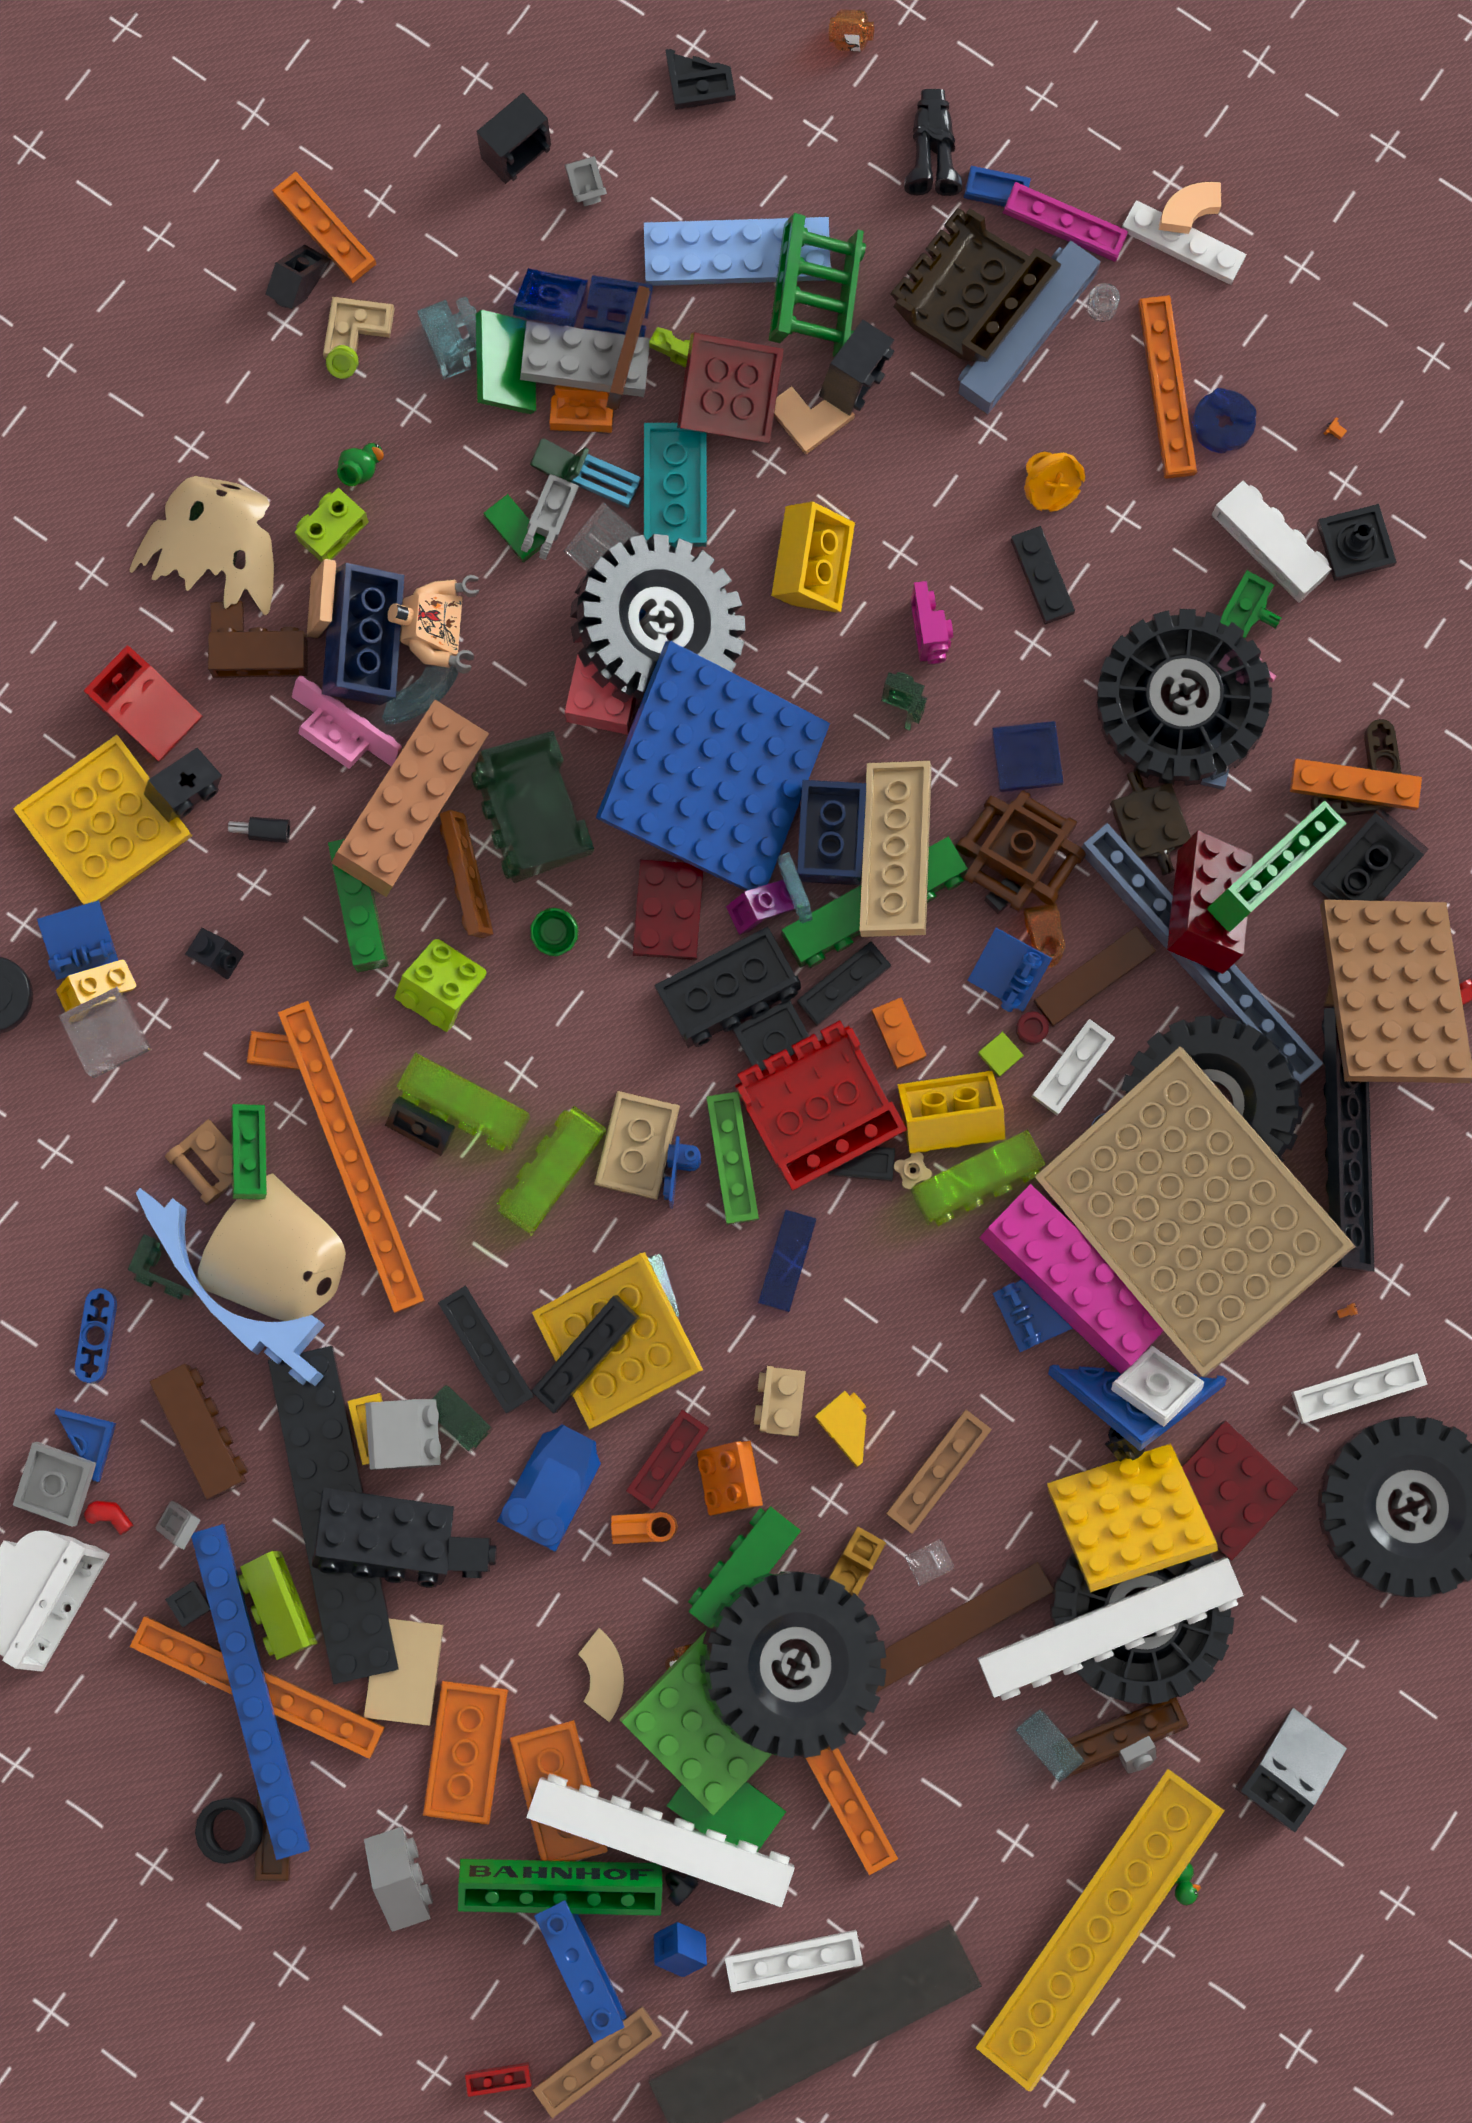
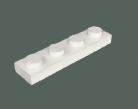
M1137 200L1135 201L1122 225V228L1128 231V235L1225 283L1232 284L1247 254L1192 227L1189 234L1159 230L1162 212Z
M1416 1353L1294 1391L1291 1394L1301 1424L1428 1384L1418 1354Z
M856 1930L725 1957L731 1992L863 1965Z

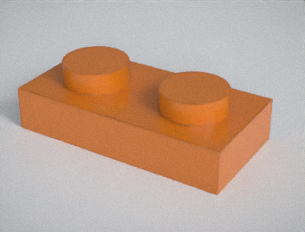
M902 997L872 1009L871 1012L896 1070L926 1058L927 1055Z

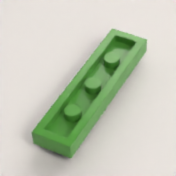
M738 1092L707 1096L726 1224L759 1220Z

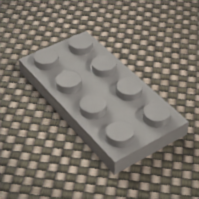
M527 321L520 380L610 392L625 335ZM638 337L623 392L625 395L644 397L650 338Z

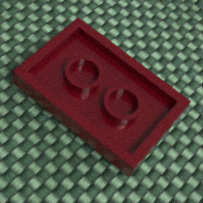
M640 859L633 956L697 960L703 870L683 862Z

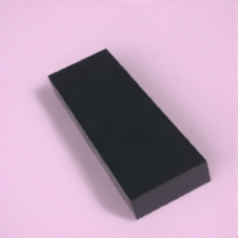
M870 941L801 996L797 1003L813 1023L818 1026L891 968V964L874 943Z

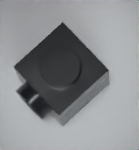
M449 1537L448 1570L462 1571V1578H482V1572H490V1565H496L497 1545H491V1538Z

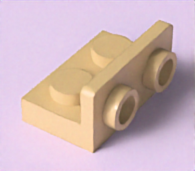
M767 1366L766 1373L760 1372L757 1392H764L763 1404L756 1405L754 1425H760L759 1433L799 1437L806 1371Z

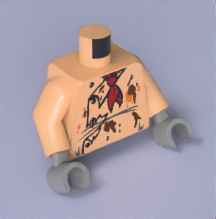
M475 575L466 576L462 583H457L456 580L431 582L417 588L413 595L404 598L402 605L393 603L390 606L388 620L401 625V643L409 646L410 650L422 663L446 668L454 665L456 670L462 674H466L471 670V665H464L460 660H473L474 654L469 650H462L458 653L462 597L457 595L458 592H463L467 597H474L479 593V590H468L466 588V583L479 580Z

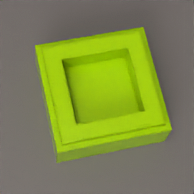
M1003 1031L978 1052V1055L998 1077H1001L1024 1056Z

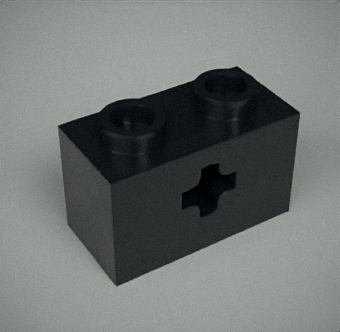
M197 747L150 778L144 795L167 822H170L177 816L179 818L187 816L199 801L207 802L213 798L219 791L218 785L222 775Z

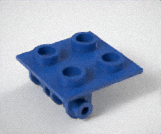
M99 900L37 919L50 958L48 960L51 971L55 973L57 980L119 961Z
M996 927L967 981L1001 999V1007L1004 1010L1012 1012L1013 1009L1017 1008L1024 1011L1052 958Z
M676 1136L675 1145L669 1144L667 1156L668 1168H672V1177L665 1176L663 1196L664 1200H669L670 1209H673L677 1170L695 1171L701 1164L699 1149L693 1145L680 1144L679 1136Z
M1023 1280L1016 1283L1013 1282L992 1293L1019 1352L1072 1329Z

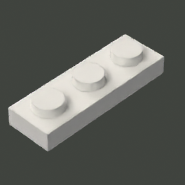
M1089 1019L1031 1097L1058 1116L1115 1037Z

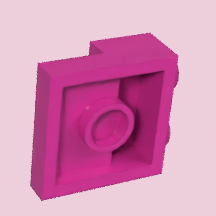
M927 581L914 582L910 602L919 661H928V664L945 662L946 653L949 651L948 648L951 647V639L953 638L951 619H945L944 610L933 611L936 610L934 591H928Z

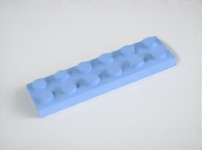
M829 217L805 218L804 228H807L808 232L829 237ZM789 218L645 222L646 286L776 282L783 227ZM806 244L801 247L800 257H803L804 261L831 268L829 250ZM800 274L797 277V281H825V279Z

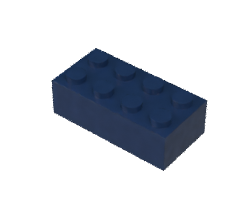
M345 563L336 568L332 622L327 626L322 684L323 695L375 705H382L396 698L401 625L388 620V610L393 603L403 604L405 575L351 563Z

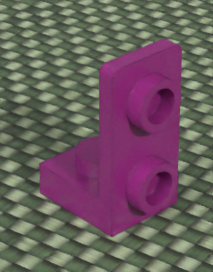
M789 877L744 891L728 904L726 908L738 934L741 935L750 932L765 919L802 908L805 905V900L794 878Z

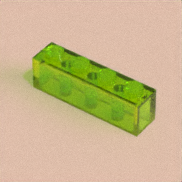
M416 1052L397 1084L399 1091L403 1092L402 1098L417 1106L421 1102L431 1107L429 1112L444 1121L448 1117L459 1122L457 1128L471 1136H475L476 1132L488 1138L486 1141L488 1145L502 1152L505 1147L513 1151L531 1118L529 1112Z
M575 1106L570 1111L565 1109L560 1114L554 1124L558 1127L551 1138L546 1135L541 1140L535 1150L539 1153L532 1164L526 1162L516 1176L520 1181L513 1190L507 1188L497 1203L501 1206L498 1210L499 1214L529 1236L534 1234L606 1134L604 1126Z
M1027 1129L913 1186L911 1193L927 1224L930 1225L936 1222L939 1227L955 1218L954 1212L962 1208L969 1212L984 1204L982 1198L992 1193L995 1198L1011 1191L1013 1189L1011 1184L1020 1179L1024 1183L1035 1179V1176L1040 1173L1039 1170L1046 1163Z

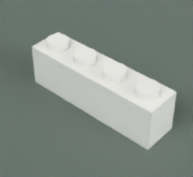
M1242 481L1215 506L1212 516L1300 603L1326 579L1331 570L1328 566V560L1323 554L1318 551L1314 552L1306 544L1307 541L1301 532L1296 529L1292 530L1284 522L1285 519L1279 510L1274 507L1270 508L1262 500L1263 497L1257 488L1252 485L1248 486Z

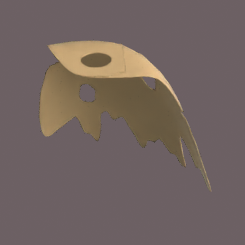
M198 476L187 478L177 487L166 502V520L158 519L151 525L135 554L130 572L133 573L140 563L146 566L153 554L162 549L151 578L152 580H157L161 575L167 576L177 569L179 576L185 579V587L189 591L207 569H210L215 576L222 570L226 574L224 608H228L231 604H237L244 589H247L263 615H267L270 610L273 594L274 562L272 543L269 533L257 524V521L264 517L265 511L269 507L270 503L267 497L234 482ZM221 484L232 485L240 489H230L222 486ZM221 490L227 492V494L219 496L216 494V491ZM195 501L203 502V513L197 520H189L190 510ZM238 550L245 552L246 564L243 569H238L233 564L234 553Z

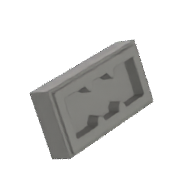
M171 1501L156 1525L155 1530L171 1543L184 1550L200 1519L182 1505Z

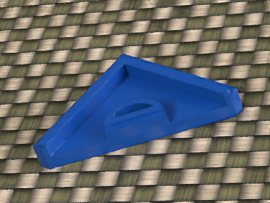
M56 1408L55 1415L59 1418L79 1457L96 1462L92 1480L100 1482L116 1423Z

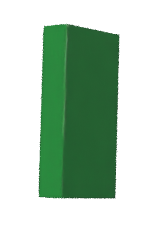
M508 494L483 513L484 517L523 563L541 549L542 544L545 543L546 539L544 536L535 533L531 549L528 552L521 550L528 532L527 527L530 520Z

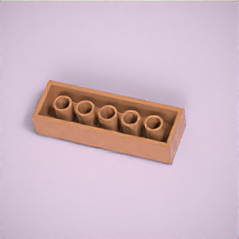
M434 700L341 844L331 863L387 897L479 752L489 733L439 701Z

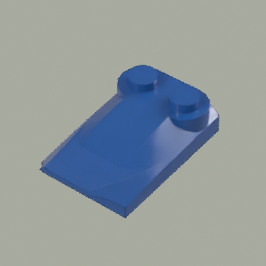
M563 1424L552 1431L543 1433L507 1503L504 1505L497 1522L556 1552L601 1465L597 1455L596 1442Z

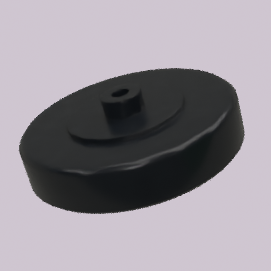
M0 957L1 1034L14 1029L23 1022L33 1002V988L29 977L16 963Z

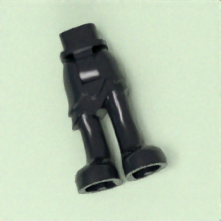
M923 89L921 91V100L917 103L918 110L915 114L913 139L916 142V162L914 169L905 178L904 189L908 194L916 196L927 194L932 189V150L937 154L935 190L941 196H954L962 191V179L952 163L951 152L955 151V138L952 132L949 102L945 100V91L943 89Z

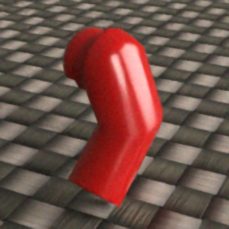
M94 1501L84 1511V1518L87 1522L95 1524L99 1521H110L120 1535L125 1534L134 1526L121 1507L115 1502Z

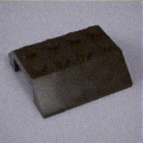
M957 208L944 224V227L950 234L944 230H940L925 249L931 258L922 253L907 271L913 282L909 278L903 277L890 295L896 300L893 307L914 330L964 361L987 362L1060 269L1061 263L1036 248L1028 256L986 230L984 216L969 208L966 214Z

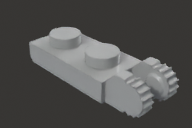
M549 475L529 521L528 532L521 547L522 551L528 552L531 549L535 533L547 537L539 551V558L546 560L553 541H556L579 485L555 475Z

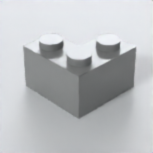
M401 1826L364 1839L372 1889L391 1931L393 1932L431 1919L428 1905L433 1903L428 1884H421L424 1882L419 1864L414 1863V1858L419 1857L414 1838L408 1839Z

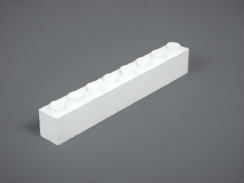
M1224 1557L977 1659L994 1698L1001 1696L1002 1701L1019 1695L1021 1693L1019 1687L1032 1683L1033 1688L1052 1681L1051 1674L1061 1670L1064 1675L1076 1672L1083 1668L1081 1662L1090 1658H1094L1095 1663L1114 1656L1112 1649L1125 1645L1126 1650L1145 1643L1144 1636L1156 1632L1157 1637L1169 1634L1176 1630L1174 1624L1183 1620H1187L1188 1624H1193L1207 1618L1205 1612L1218 1607L1219 1612L1237 1606L1238 1602L1236 1599L1244 1595L1229 1559Z
M549 1773L548 1778L541 1777L539 1779L526 1818L782 1907L795 1869L794 1865L789 1864L790 1857L771 1851L770 1856L758 1853V1846L739 1840L738 1845L725 1841L727 1835L711 1829H707L706 1834L693 1830L695 1824L680 1818H675L674 1823L661 1819L663 1813L652 1808L644 1807L642 1812L630 1808V1801L613 1795L611 1801L598 1797L600 1791L581 1784L579 1790L567 1786V1779Z

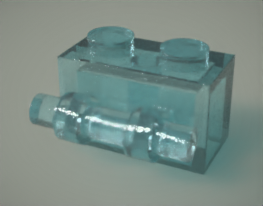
M467 297L459 298L456 301L459 312L452 315L446 300L417 311L420 326L443 380L472 369L468 352L476 349L477 311L474 306L470 305ZM466 325L470 336L462 339L458 327Z

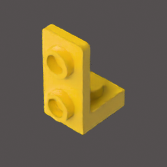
M119 960L67 976L56 989V992L68 1019L80 1016L90 1003L134 990L136 983L125 960Z

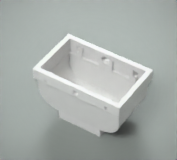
M49 1531L31 1532L22 1537L18 1543L3 1540L0 1546V1655L4 1657L2 1661L16 1669L43 1672L110 1554L97 1546L84 1544L73 1537ZM69 1604L71 1610L66 1612L65 1607Z

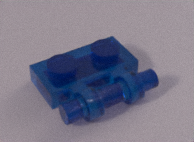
M592 275L587 309L597 310L598 314L597 318L585 316L583 328L626 335L639 285L650 288L649 300L644 318L647 319L652 301L653 285ZM608 313L626 315L625 322L608 320ZM641 326L639 337L645 338L647 326Z

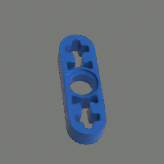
M102 1288L92 1290L85 1299L75 1361L76 1376L81 1381L90 1384L100 1382L107 1373L117 1310L115 1295ZM101 1295H104V1300L109 1302V1306L103 1307L101 1312V1318H108L107 1324L99 1321H90V1316L96 1318L98 1316V1308L93 1306L94 1300H99ZM93 1327H101L104 1330L105 1338L99 1345H91L88 1342L87 1334ZM85 1348L93 1351H102V1356H94V1365L99 1366V1371L93 1372L91 1378H88V1372L83 1371V1366L89 1365L91 1361V1354H84Z

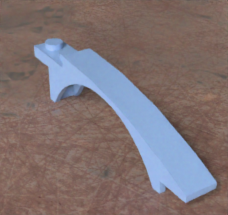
M139 1188L136 1195L148 1221L175 1267L210 1312L252 1352L258 1355L266 1346L267 1348L264 1353L278 1365L282 1360L292 1368L288 1373L302 1385L308 1381L316 1386L323 1378V1375L305 1361L300 1354L325 1325L313 1315L284 1322L256 1321L238 1316L221 1307L201 1286L190 1264L185 1241L187 1209L173 1198L163 1207L147 1192Z

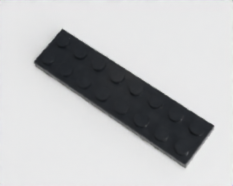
M1334 1007L1324 1008L1322 1031L1325 1039L1323 1063L1325 1066L1326 1082L1323 1092L1326 1098L1324 1125L1327 1131L1325 1158L1328 1163V1180L1326 1182V1191L1329 1196L1328 1215L1355 1245L1349 1253L1331 1268L1374 1272L1369 1082L1344 1080Z

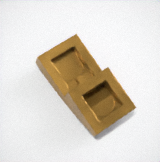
M857 1526L829 1578L844 1585L845 1590L858 1596L886 1542Z

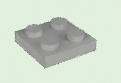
M33 1442L13 1506L71 1527L77 1526L96 1462L40 1442Z

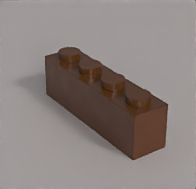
M184 1363L149 1381L206 1499L213 1500L246 1483L244 1474L248 1473L247 1467L240 1455L234 1456L229 1446L234 1443L227 1427H220L215 1417L219 1414V1410L211 1396L206 1398L201 1389L205 1382L198 1368L192 1369L190 1365Z

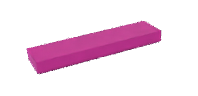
M1015 182L1003 210V214L1068 242L1071 240L1078 246L1114 262L1119 256L1128 233L1127 230L1017 182Z

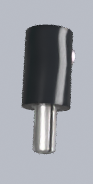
M250 817L249 823L230 821L228 823V831L248 834L249 840L288 843L290 820Z

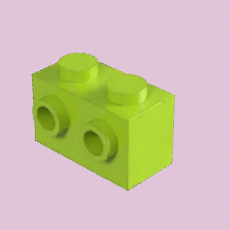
M337 488L333 493L329 492L324 495L318 504V508L311 515H305L298 522L295 534L298 542L322 562L324 559L332 560L369 521L366 512L342 490Z

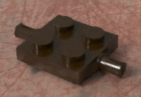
M1139 771L1128 773L1126 776L1133 792L1128 796L1112 800L1110 803L1122 839L1140 860L1144 858H1157L1162 875L1173 873L1175 869L1169 853L1174 849L1182 847L1191 836L1172 783L1155 788L1144 787Z

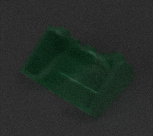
M554 731L481 750L475 763V772L471 773L474 788L476 791L481 790L484 799L481 802L484 817L486 820L491 819L494 831L491 832L494 846L497 850L501 849L504 860L501 861L503 873L506 879L511 878L514 883L589 856L594 851L585 820L577 822L559 770L563 763V757Z

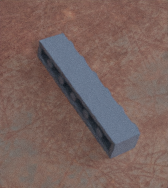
M1071 240L1064 249L1059 247L1051 257L1061 263L1060 269L987 362L976 361L973 366L968 364L958 377L960 381L958 394L986 414H989L1098 273L1101 261Z

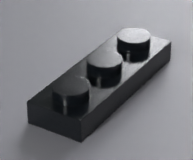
M1041 526L1011 536V543L1044 624L1046 625L1073 615L1075 613L1074 606Z

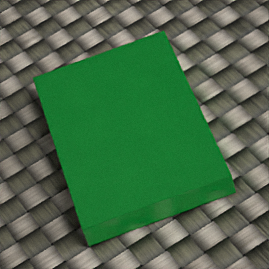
M480 310L476 313L477 403L526 414H532L536 411V382L520 380L527 320Z
M747 1781L714 1816L682 1784L666 1805L684 1820L695 1824L694 1827L700 1832L706 1834L707 1829L723 1833L727 1835L725 1841L738 1845L739 1840L749 1842L758 1846L757 1852L786 1813L785 1809Z

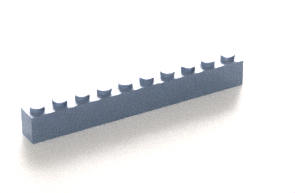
M1107 823L1083 843L1081 848L1086 853L1085 859L1167 949L1173 895ZM1170 952L1228 1018L1238 1020L1244 1025H1250L1280 1048L1279 1050L1287 1056L1295 1070L1293 1075L1300 1084L1324 1064L1235 964L1224 974H1221Z

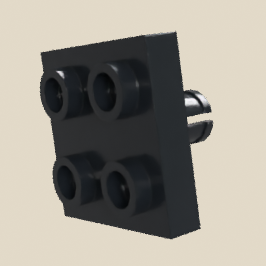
M1379 504L1318 519V530L1334 581L1395 566L1397 561Z

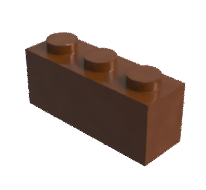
M253 627L249 629V632H236L233 628L217 629V632H208V670L213 678L308 676V640L304 631H299V628L283 627L280 631H268L266 628Z

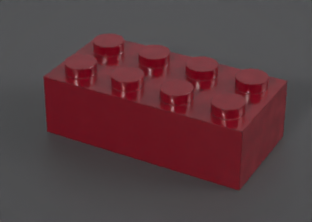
M1199 830L1178 850L1167 945L1168 951L1221 974H1224L1244 955L1247 917L1231 932H1228L1207 908L1252 867L1253 854Z

